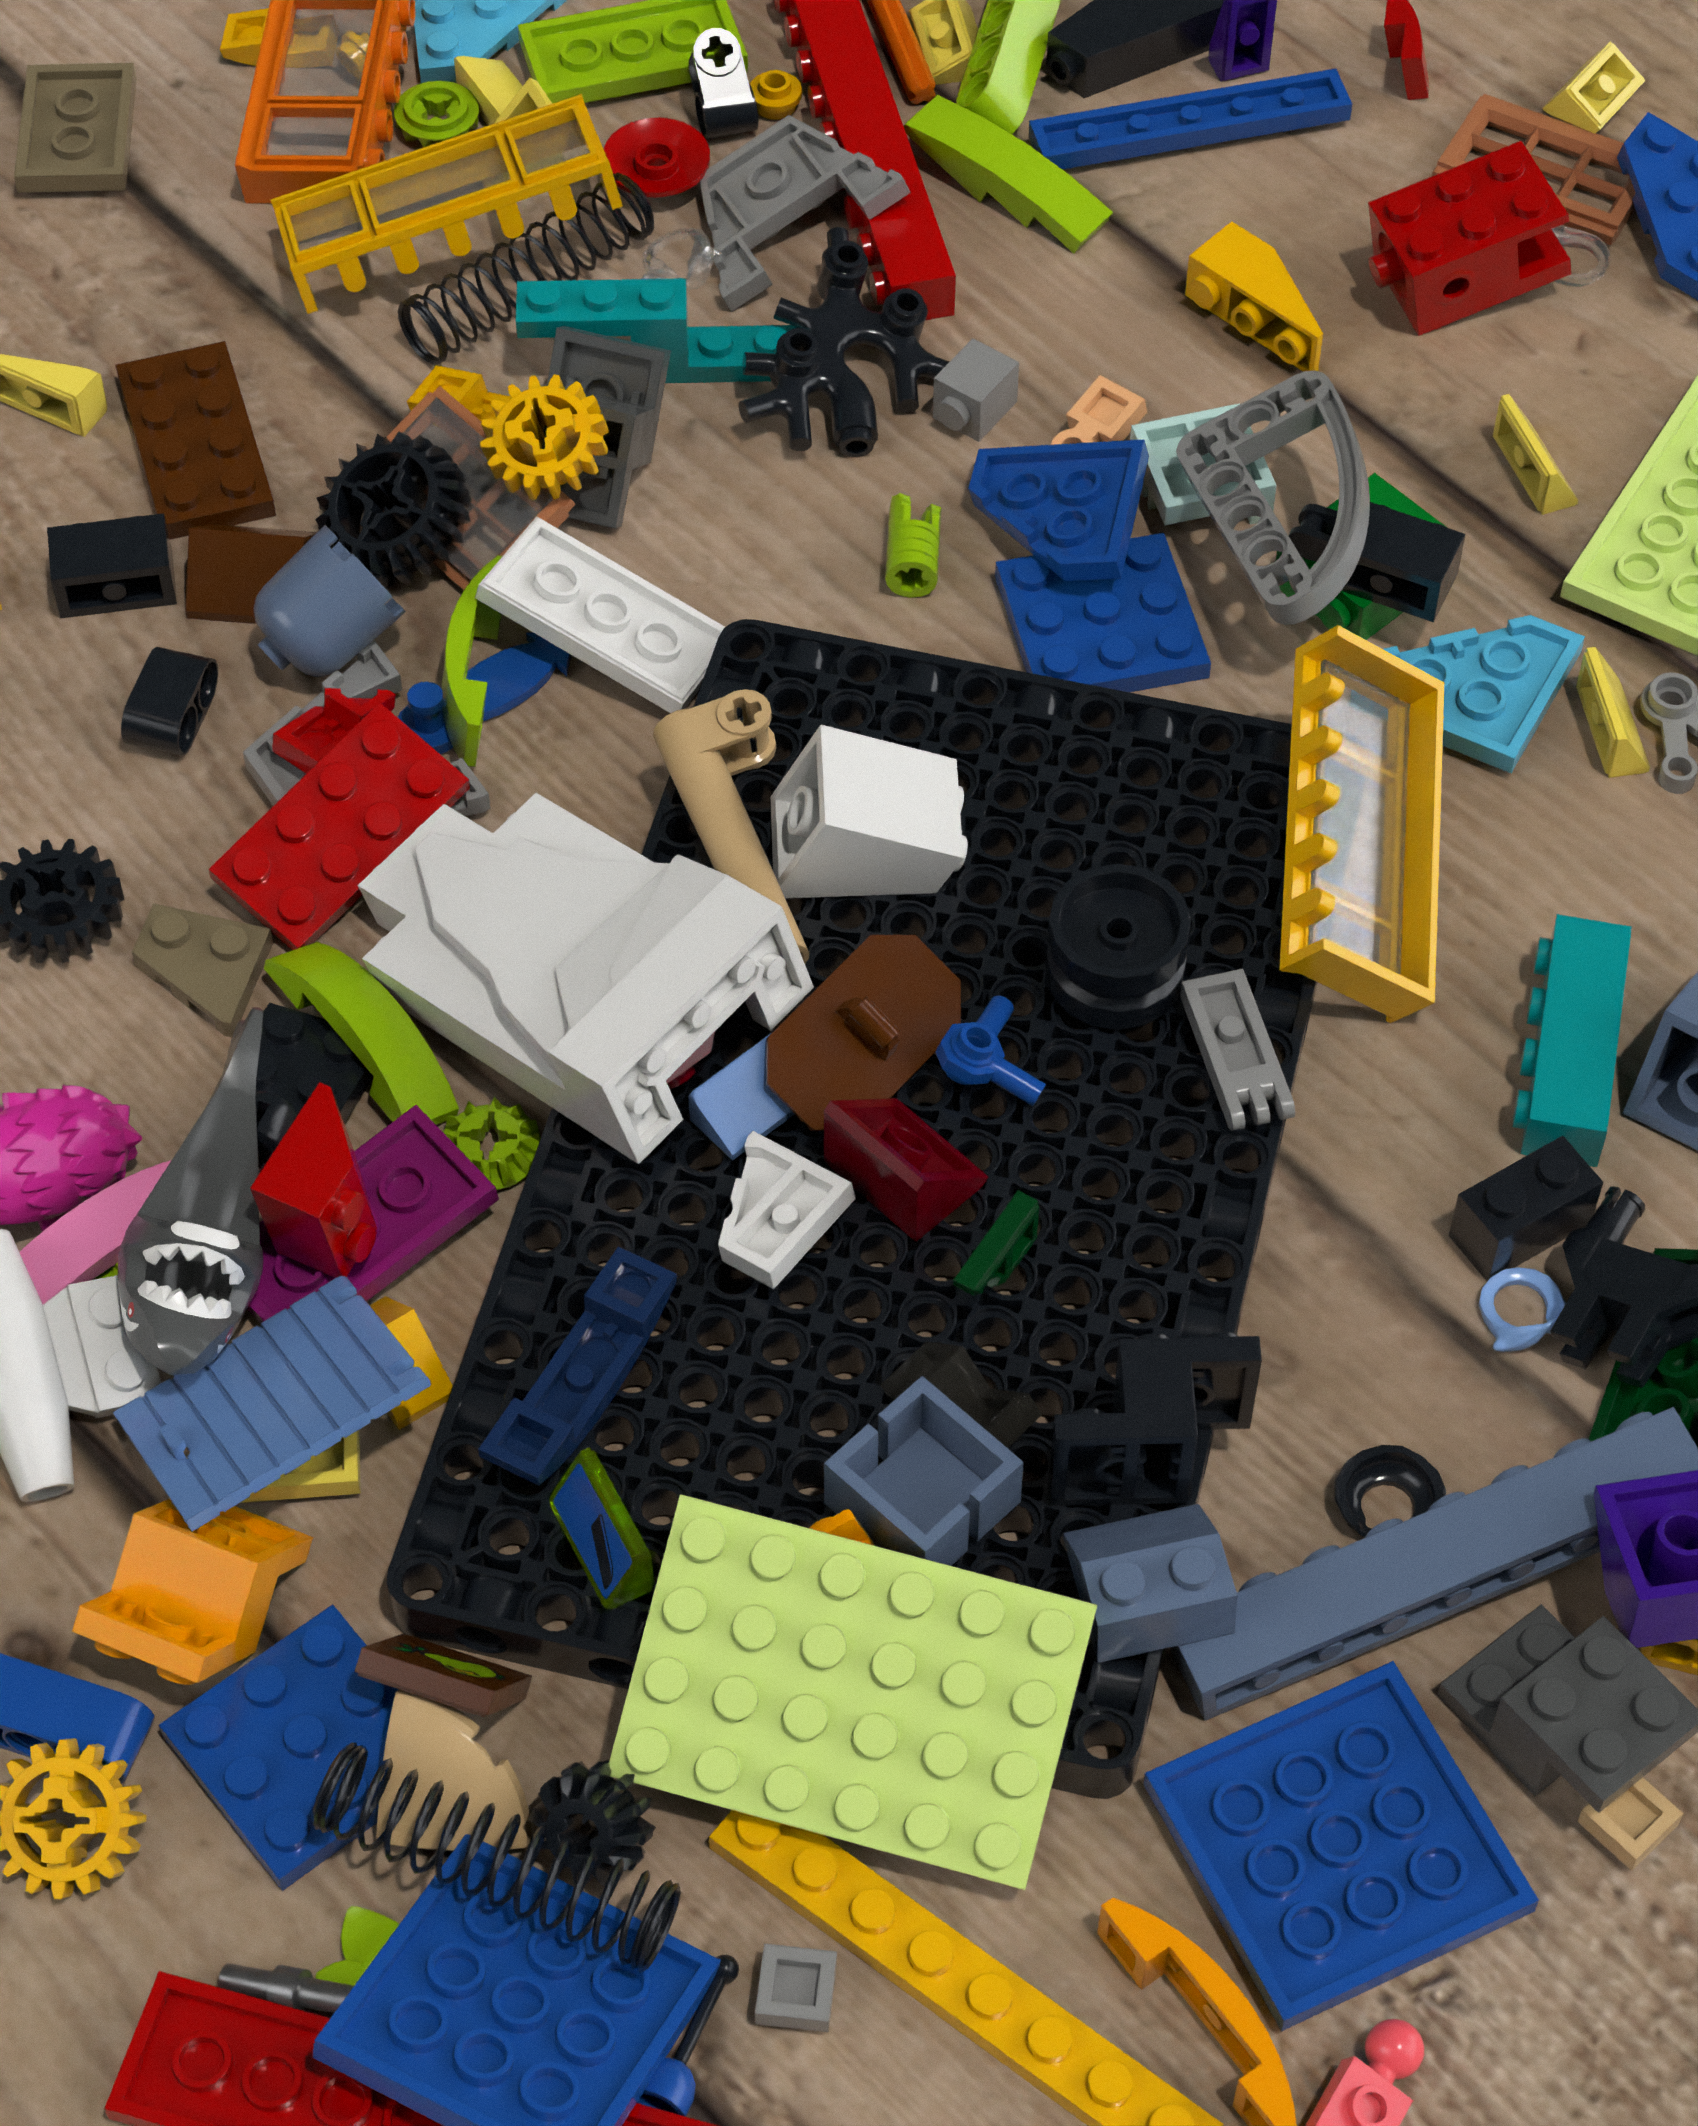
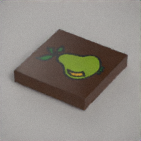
M404 1633L362 1647L355 1672L359 1673L358 1676L484 1718L525 1700L532 1679V1675Z

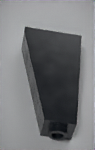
M1093 0L1048 32L1046 73L1058 83L1065 85L1081 97L1087 98L1209 51L1211 38L1224 0Z

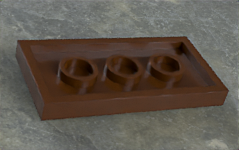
M225 341L115 365L156 514L164 513L170 540L189 536V528L204 524L233 526L276 516L273 496Z

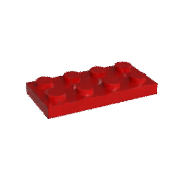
M379 703L208 869L210 878L266 928H270L271 932L291 950L312 944L362 896L357 885L443 804L451 808L470 789L469 779L383 704Z

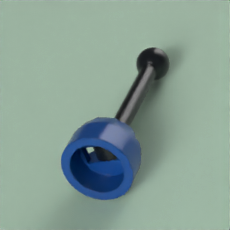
M726 1954L716 1957L721 1960L719 1969L697 2008L674 2057H667L661 2062L637 2103L687 2116L694 2101L696 2083L691 2069L686 2064L725 1984L733 1982L739 1974V1964L734 1957Z

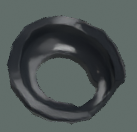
M1380 1445L1360 1451L1345 1462L1334 1480L1335 1502L1347 1521V1525L1363 1537H1366L1372 1528L1366 1526V1518L1361 1508V1500L1365 1493L1374 1487L1386 1485L1403 1490L1410 1497L1414 1506L1412 1518L1427 1512L1434 1502L1446 1496V1488L1438 1470L1423 1456L1404 1446Z

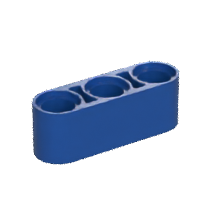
M0 1653V1748L31 1758L30 1747L33 1745L48 1743L56 1754L59 1740L76 1738L80 1756L88 1745L99 1743L105 1746L102 1760L104 1766L117 1760H124L128 1764L124 1774L119 1778L121 1783L125 1782L154 1721L155 1715L151 1709L139 1700L122 1692Z

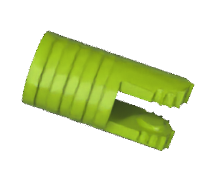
M899 493L892 496L889 507L885 580L890 590L900 596L909 598L922 597L932 592L938 582L941 507L930 504V506L926 507L920 520L911 519V498L908 495Z

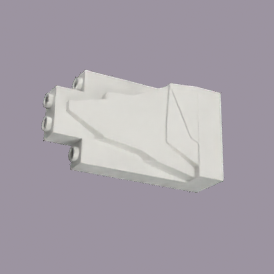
M535 793L516 812L511 814L494 833L443 804L357 885L377 924L389 931L362 959L368 971L390 992L405 1012L638 1164L683 1120L666 1080L744 1002H746L752 1019L771 1031L814 988L782 906L731 876L677 854L670 863H654L538 793Z

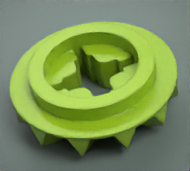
M429 81L417 84L406 90L400 96L399 103H396L394 106L396 128L402 130L406 141L419 139L423 147L478 128L479 104L477 99L469 89L454 82ZM428 114L436 116L428 120ZM445 114H446V116H447V118H446V119H443V120H442L441 118H439V117H442V116L445 115Z
M495 1096L490 1104L475 1106L468 1101L464 1112L457 1116H447L446 1127L443 1131L496 1187V1190L515 1185L528 1176L541 1140L536 1120H531L525 1115L520 1103L513 1107L505 1106ZM489 1129H495L499 1142H495L493 1151H489V1159L485 1160L479 1141L484 1140Z

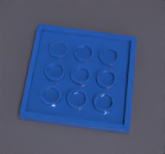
M1394 1661L1146 1772L1143 1785L1281 2032L1535 1912L1539 1902L1535 1892Z
M465 1834L443 1864V1878H448L463 1862L471 1838L470 1834ZM484 1841L470 1862L468 1873L469 1890H473L478 1886L491 1869L497 1848ZM507 1854L496 1874L494 1885L495 1901H499L505 1896L519 1874L522 1860L510 1854ZM532 1866L523 1882L520 1897L521 1913L530 1908L538 1898L548 1876V1873ZM435 1875L315 2038L313 2058L443 2126H622L645 2091L655 2071L666 2058L699 2007L716 1976L721 1960L667 1934L653 1963L647 1970L639 1973L637 1968L632 1970L630 1964L622 1966L618 1956L619 1939L606 1952L596 1954L592 1946V1929L581 1940L570 1942L565 1932L566 1917L554 1929L544 1931L539 1921V1908L529 1917L517 1919L513 1910V1897L503 1906L492 1908L487 1898V1886L478 1894L466 1897L461 1887V1875L447 1885H440ZM558 1878L550 1891L546 1910L547 1924L554 1921L571 1898L574 1886ZM582 1891L575 1907L572 1922L573 1935L578 1934L584 1928L599 1904L600 1899ZM607 1904L602 1916L599 1930V1947H602L611 1938L626 1913L610 1904ZM634 1916L631 1919L627 1934L625 1959L631 1955L632 1946L642 1921Z

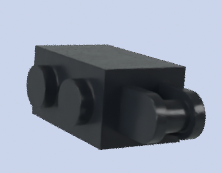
M1370 502L1369 524L1364 548L1353 574L1341 591L1434 622L1458 575L1466 534L1441 524L1432 523L1393 510L1387 506ZM1308 504L1302 508L1298 516L1300 526L1294 527L1288 535L1302 558L1317 562L1332 535L1338 511L1318 504Z

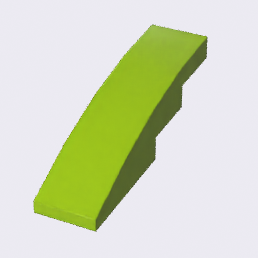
M936 95L904 124L906 134L980 203L990 194L1026 228L1037 219L1073 254L1101 229L1113 214L1107 206L1071 175L1027 143L986 118L944 97Z

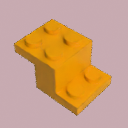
M167 1499L133 1514L111 1591L79 1606L72 1632L95 1641L94 1647L105 1655L120 1659L135 1657L157 1666V1674L168 1681L184 1685L199 1683L256 1652L278 1576L306 1563L313 1537L236 1506L225 1512L221 1511L219 1516L191 1532L171 1500Z

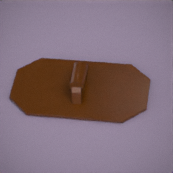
M870 935L766 1038V1086L811 1131H824V1110L830 1100L891 1098L935 1053L951 1025L961 1023V980L916 935Z

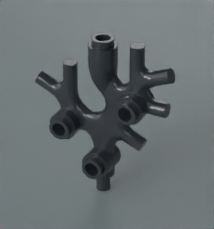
M834 227L827 232L828 248L822 254V267L817 282V290L823 299V303L819 307L808 308L781 297L774 314V319L796 328L784 333L778 339L774 354L744 352L742 363L743 375L768 376L776 389L740 401L739 413L745 423L772 415L785 417L788 422L790 448L794 451H806L812 446L808 396L813 392L823 393L830 399L834 443L837 447H840L842 454L849 457H861L869 454L878 440L876 409L872 394L864 381L845 364L844 352L853 345L863 344L875 347L887 355L894 371L897 409L901 412H913L918 409L917 380L921 377H928L934 380L950 361L929 353L919 343L927 317V306L922 296L915 290L903 288L891 293L885 299L882 311L879 312L872 311L863 304L859 296L868 269V258L860 245L849 241L847 229Z

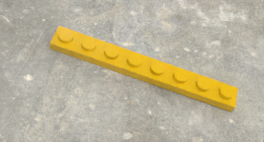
M734 1810L728 1813L709 1836V1848L1087 2126L1224 2125L826 1836Z

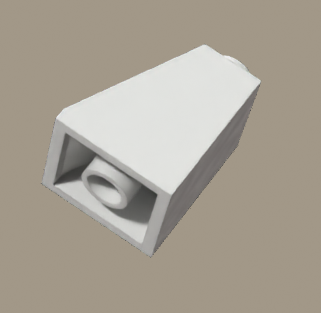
M820 725L770 797L773 872L785 898L937 893L952 872H957L961 869L967 855L968 842L966 836L962 835L960 815L964 802V790L961 786H958L957 759Z

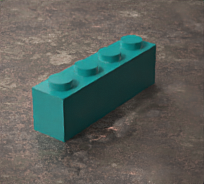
M1557 914L1551 939L1539 937L1533 974L1543 975L1544 982L1543 988L1532 987L1526 1024L1538 1026L1536 1039L1525 1038L1519 1075L1531 1077L1529 1091L1518 1090L1512 1127L1524 1129L1520 1153L1522 1155H1529L1563 1135L1589 1166H1598L1608 1131L1632 926Z

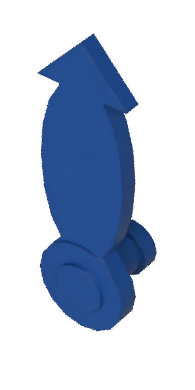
M526 632V638L529 643L519 644L502 650L469 669L467 679L488 682L483 721L511 710L534 695L550 680L555 668H558L567 676L571 654L535 633ZM428 681L413 685L407 693L408 705L399 713L398 718L439 754L450 751L453 746L448 737L443 718L442 707L444 705L442 689L439 685Z

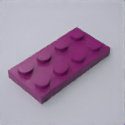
M417 1105L413 1106L354 1151L377 1226L376 1240L370 1254L363 1262H356L347 1276L357 1290L356 1295L362 1296L367 1302L499 1200L496 1187ZM263 1220L259 1222L260 1246L263 1250V1271L258 1289L247 1308L260 1324L285 1308L288 1310L290 1305L314 1291H319L320 1287L335 1279L332 1276L277 1253Z

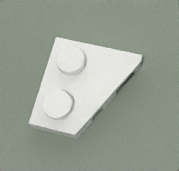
M752 1131L747 1137L744 1146L747 1159L741 1179L736 1178L730 1198L733 1209L729 1217L724 1220L718 1247L723 1262L774 1289L855 1200V1195L850 1181Z

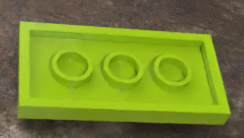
M647 0L518 25L519 42L531 77L540 84L552 104L580 94L583 96L584 103L691 83L688 72L689 58L696 39L702 32L711 28H722L731 32L737 38L741 47L745 69L748 72V55L726 0ZM707 52L705 59H713L715 67H722L724 60H716L713 52Z

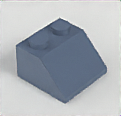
M1199 1504L1064 1533V1543L1080 1600L1098 1605L1090 1634L1097 1663L1235 1633L1238 1595L1219 1532Z

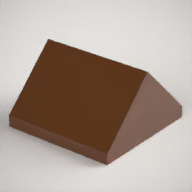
M204 524L189 528L185 610L187 619L257 624L253 610L256 596L263 586L317 532Z

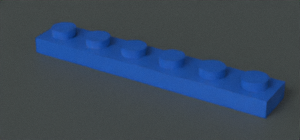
M1335 68L1030 120L1028 137L1036 151L1064 170L1348 121L1351 119L1352 102Z

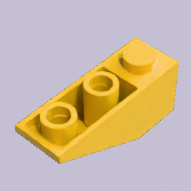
M1231 221L1189 255L1185 296L1193 300L1199 307L1207 309L1235 327L1241 334L1252 338L1274 352L1286 363L1294 365L1303 372L1318 371L1323 332L1274 247Z

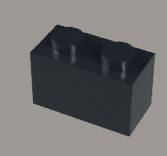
M164 513L47 527L50 577L60 619L177 604L173 555Z
M1562 1135L1459 1193L1449 1237L1483 1278L1488 1281L1500 1271L1515 1268L1566 1239L1571 1231L1586 1227L1595 1213L1603 1181Z

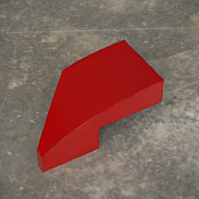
M1387 0L1384 29L1389 58H1401L1407 100L1428 99V70L1422 33L1416 13L1408 0Z
M325 688L323 706H314L273 733L272 752L307 774L376 705L381 703L389 711H392L395 708L396 694L390 690L377 689V695L373 698H348L341 694V688Z

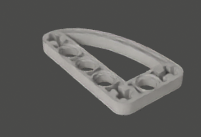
M1315 370L1304 371L1191 430L1183 436L1176 450L1186 477L1270 617L1275 622L1284 625L1297 624L1309 619L1325 608L1340 593L1353 574L1360 559L1367 536L1370 513L1369 483L1365 461L1343 402L1332 382L1323 372ZM1286 411L1287 414L1280 415L1281 412ZM1265 420L1270 421L1269 425L1262 431L1254 434L1244 433L1254 423ZM1325 424L1330 433L1337 460L1339 504L1336 522L1329 542L1320 558L1309 570L1245 466ZM1210 453L1216 462L1207 467L1201 456ZM1229 482H1239L1237 488L1232 492L1222 496L1213 495L1220 486ZM1250 516L1261 517L1258 523L1251 528L1241 531L1234 530L1237 523ZM1272 551L1282 552V555L1274 563L1266 566L1255 565L1256 561L1266 553ZM1289 581L1295 592L1290 597H1286L1279 587Z

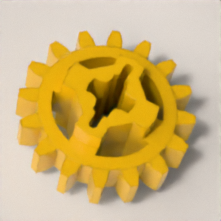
M554 374L548 386H541L536 375L529 377V389L521 392L518 387L511 384L507 387L511 397L507 403L495 399L490 403L497 418L482 420L481 426L487 438L480 441V446L486 459L489 460L487 464L494 478H502L509 492H516L524 484L530 500H536L541 488H548L553 499H558L561 493L560 485L568 483L573 489L578 491L582 488L578 477L581 472L584 471L592 475L598 473L599 470L593 455H607L608 448L603 436L609 433L603 414H600L601 409L594 395L586 397L581 383L575 381L565 390L560 375ZM544 426H547V430H546V435H547V437H545ZM543 437H545V438H544V441H545V448H544V449H542V447H541L542 444H543V439H542Z
M76 1738L61 1739L58 1742L56 1754L48 1743H41L30 1747V1756L33 1764L22 1758L12 1759L6 1764L9 1774L13 1777L14 1781L12 1783H0V1800L3 1801L0 1810L2 1836H0V1851L8 1850L12 1858L6 1863L2 1872L6 1877L18 1875L24 1871L28 1872L25 1891L31 1894L41 1892L50 1881L54 1899L71 1897L75 1888V1882L84 1895L100 1890L98 1872L109 1879L121 1876L125 1870L120 1860L116 1857L118 1853L131 1854L139 1851L141 1844L127 1834L130 1826L146 1822V1814L130 1811L129 1801L136 1798L142 1792L141 1785L122 1786L119 1778L124 1774L128 1766L124 1760L113 1761L105 1766L102 1764L105 1750L104 1745L99 1743L90 1744L79 1756V1745ZM49 1773V1778L43 1779V1792L31 1804H25L34 1785ZM89 1779L100 1789L106 1804L89 1788ZM63 1808L64 1812L75 1813V1817H88L90 1821L75 1824V1827L68 1828L66 1824L56 1823V1819H43L41 1815L53 1813L57 1809ZM25 1833L41 1848V1856L32 1848ZM98 1833H106L96 1853L81 1864V1859L87 1857V1844Z

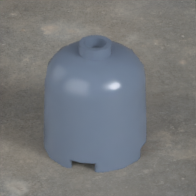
M326 525L263 586L256 596L253 608L255 622L266 636L257 645L282 671L291 663L306 675L315 677L331 675L348 663L406 612L391 598L393 596L353 553L351 554L340 542L330 548L338 538Z

